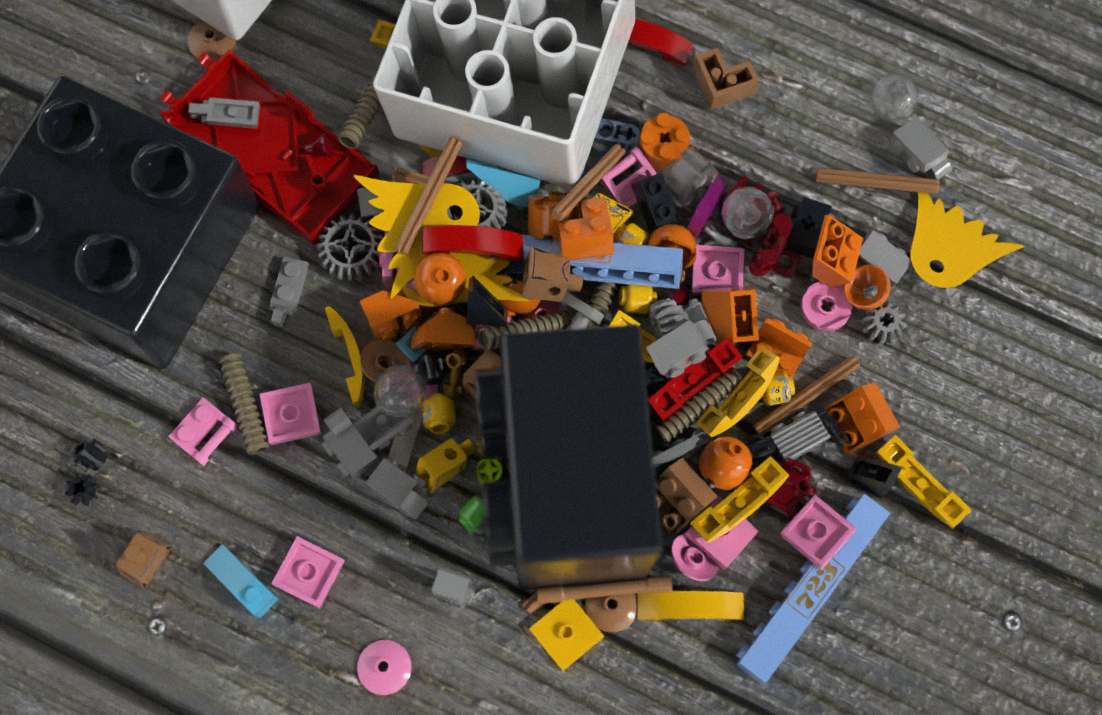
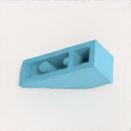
M466 158V167L488 186L492 184L495 191L499 190L502 198L512 204V208L522 211L527 210L529 196L537 195L541 182L540 179Z
M223 544L203 563L258 618H261L279 599Z

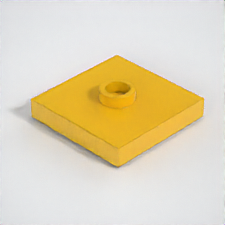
M574 599L562 601L529 628L530 632L562 671L566 670L604 638L601 631Z

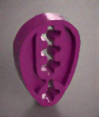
M719 174L704 195L687 228L694 237L698 238L703 231V227L707 225L727 189L730 179Z

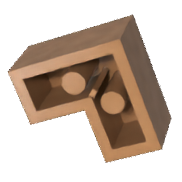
M718 48L695 55L692 69L710 110L755 95L759 80L750 61L727 68Z

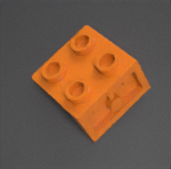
M766 318L759 331V340L752 343L745 358L750 360L763 346L780 358L776 371L783 370L787 375L793 377L802 359L810 349L812 342L808 341L806 335L800 332H792L785 328V324L781 321Z

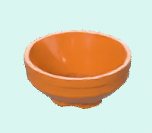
M867 264L855 269L852 283L844 284L843 291L847 301L852 306L861 310H871L886 301L891 290V284L888 275L881 267ZM870 286H876L878 288L876 296L866 298V289Z

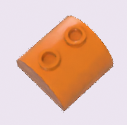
M439 308V312H432L431 319L416 328L411 338V349L453 351L458 348L465 350L475 345V333L471 324H466V318L454 313V308Z

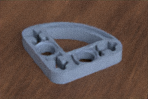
M601 118L593 142L609 146L619 144L621 148L625 149V154L618 161L620 162L630 155L632 149L638 147L640 131L635 125ZM602 127H608L611 129L612 134L608 137H602L598 131ZM616 130H619L618 139H615ZM628 133H632V138L630 141L626 140V136ZM583 171L582 176H581V179H582L589 171Z

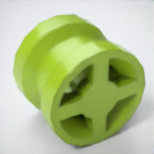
M482 459L478 463L476 473L482 485L485 482L501 481L503 478V469L497 459Z

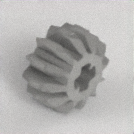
M670 298L656 301L655 304L650 306L648 311L650 315L649 320L658 339L685 323L680 307Z
M888 301L883 304V307L880 305L877 308L866 310V317L862 319V323L867 326L863 329V333L872 334L869 338L870 341L878 338L879 345H883L885 340L892 344L895 338H901L903 335L901 330L906 328V323L901 321L904 319L905 314L897 313L898 306H894L892 309ZM881 320H884V321H885V325L888 324V326H887V327L883 326L882 324H883L884 322H881V323H880V321H881Z

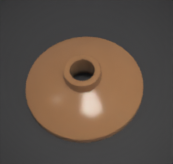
M203 20L193 26L187 40L189 50L195 58L198 59L206 52L216 62L229 49L233 52L236 45V40L229 38ZM209 35H214L210 39L206 38Z
M375 340L363 348L360 355L361 368L364 374L373 382L391 386L402 382L407 377L410 371V359L395 345L396 343L389 340L384 342L383 340Z
M636 594L586 598L585 611L599 630L609 633L619 632L629 627L636 618L637 597ZM615 600L617 608L609 609L607 602Z

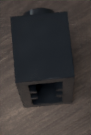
M662 172L631 184L648 231L680 220Z
M806 197L802 198L800 205L795 204L790 217L795 220L787 238L786 249L814 259L824 216L830 214L832 206Z

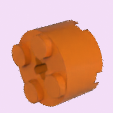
M660 113L644 124L640 134L639 149L655 171L675 170L686 158L690 142V132L680 119L667 113Z
M550 192L549 196H529L527 227L530 236L544 240V235L553 236V240H559L558 221L555 217H552L551 211L564 198V193ZM579 203L562 221L578 219Z

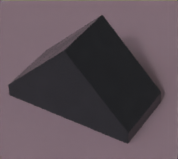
M474 276L469 278L466 324L504 327L508 320V309Z
M857 455L846 477L881 498L890 491L901 471V467Z

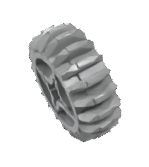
M473 179L470 185H466L462 181L461 187L469 191L478 203L480 217L477 226L497 229L505 226V218L507 217L506 202L499 190L495 191L492 184L486 187L483 180L479 185H476ZM482 202L488 204L493 209V211L488 210L487 207L483 206ZM452 205L448 208L447 215L450 219L455 220L453 215L459 216V219L462 217L463 211L461 207Z
M352 214L349 216V220H345L344 216L341 215L339 223L331 220L332 228L324 226L323 230L326 235H319L318 237L319 241L322 242L317 244V250L320 251L318 258L320 261H323L322 266L324 269L329 268L331 276L337 273L338 279L342 280L347 275L348 281L352 282L354 275H357L358 279L362 280V273L366 272L368 276H371L370 268H379L377 261H380V252L377 251V248L384 237L379 235L380 229L369 224L370 220L364 222V219L360 216L356 221ZM356 232L365 235L371 242L357 239ZM346 234L344 238L337 240L340 236ZM353 241L355 246L352 247L350 255L348 249H350V245H352ZM331 253L344 256L347 264L337 261ZM366 256L364 259L356 263L359 257Z

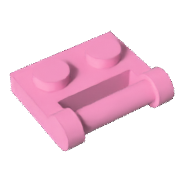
M635 147L630 151V155L614 165L599 182L606 188L614 201L629 208L637 202L631 184L657 173L642 151ZM635 162L640 166L637 171L619 184L615 185L612 181L613 178Z
M202 398L168 437L204 466L209 461L207 458L231 431L234 432L237 429L238 425L205 398ZM220 421L223 425L200 451L196 450L195 448Z

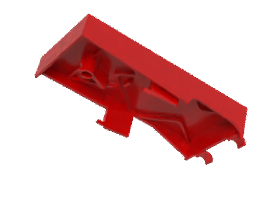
M231 49L217 62L204 52L197 60L208 71L180 99H177L169 90H166L160 96V99L171 109L169 111H161V117L166 124L235 155L239 159L258 201L315 246L319 242V235H325L324 226L332 228L331 220L337 222L340 216H343L359 199L357 189L363 188V185L356 180L354 175L377 179L380 176L378 166L376 164L373 165L356 150L343 146L339 142L337 135L313 117L316 113L308 105L287 90L284 91L285 97H283L235 55ZM209 98L259 102L258 128L208 125L202 123L201 119L191 118L189 105L190 103L203 104L204 100H209ZM324 133L329 136L333 145V155L331 157L317 153H306V145L313 144Z

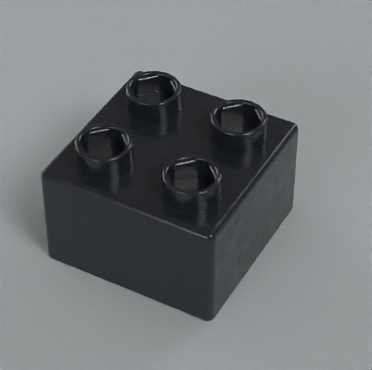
M60 76L53 83L0 167V292L158 369H165L169 366L260 208V203L239 159L235 155L66 76Z
M630 324L503 335L500 339L501 368L478 369L475 371L478 429L481 436L483 458L486 460L508 458L510 480L485 482L482 486L486 544L489 551L490 565L494 567L516 565L518 586L523 590L645 579L662 552L639 325Z

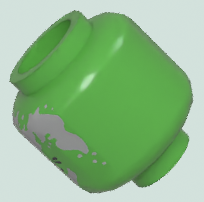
M475 495L460 508L459 513L461 517L458 519L472 535L475 532L477 534L485 533L483 498Z

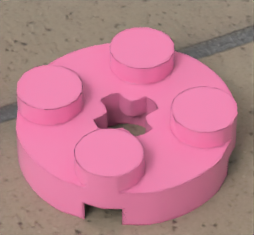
M819 281L807 289L800 303L801 313L805 321L815 331H835L841 328L849 319L852 305L844 295L843 286L828 287ZM825 300L826 303L833 305L830 308V312L822 310L821 301Z

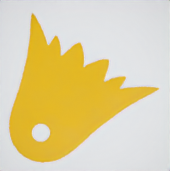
M354 175L360 184L378 196V198L368 200V202L374 207L384 210V212L369 221V224L373 227L389 231L378 245L377 251L397 252L395 245L426 184L389 182ZM442 184L408 254L403 255L397 252L389 264L388 269L400 267L392 286L391 299L414 278L415 269L421 260L429 256L428 254H422L423 228L446 225H478L480 217L479 206L469 191L458 185ZM452 205L461 207L463 211L462 217L458 220H452L447 215V210Z
M918 192V214L911 246V262L916 273L927 283L940 288L958 286L996 259L1025 246L1015 243H995L998 234L982 236L984 226L982 220L964 223L960 206L957 205L945 213L944 205L940 198L933 204L928 193ZM932 260L940 261L944 265V270L940 273L934 272L930 268V262Z
M449 253L461 262L465 269L467 280L465 289L459 298L445 305L468 302L469 278L472 276L498 300L529 301L527 298H523L522 294L503 286L512 282V279L496 275L510 264L509 261L498 260V258L490 257L491 255ZM407 284L403 287L405 295L409 299L417 301L419 305L444 306L443 304L428 303L419 296L416 289L409 288Z

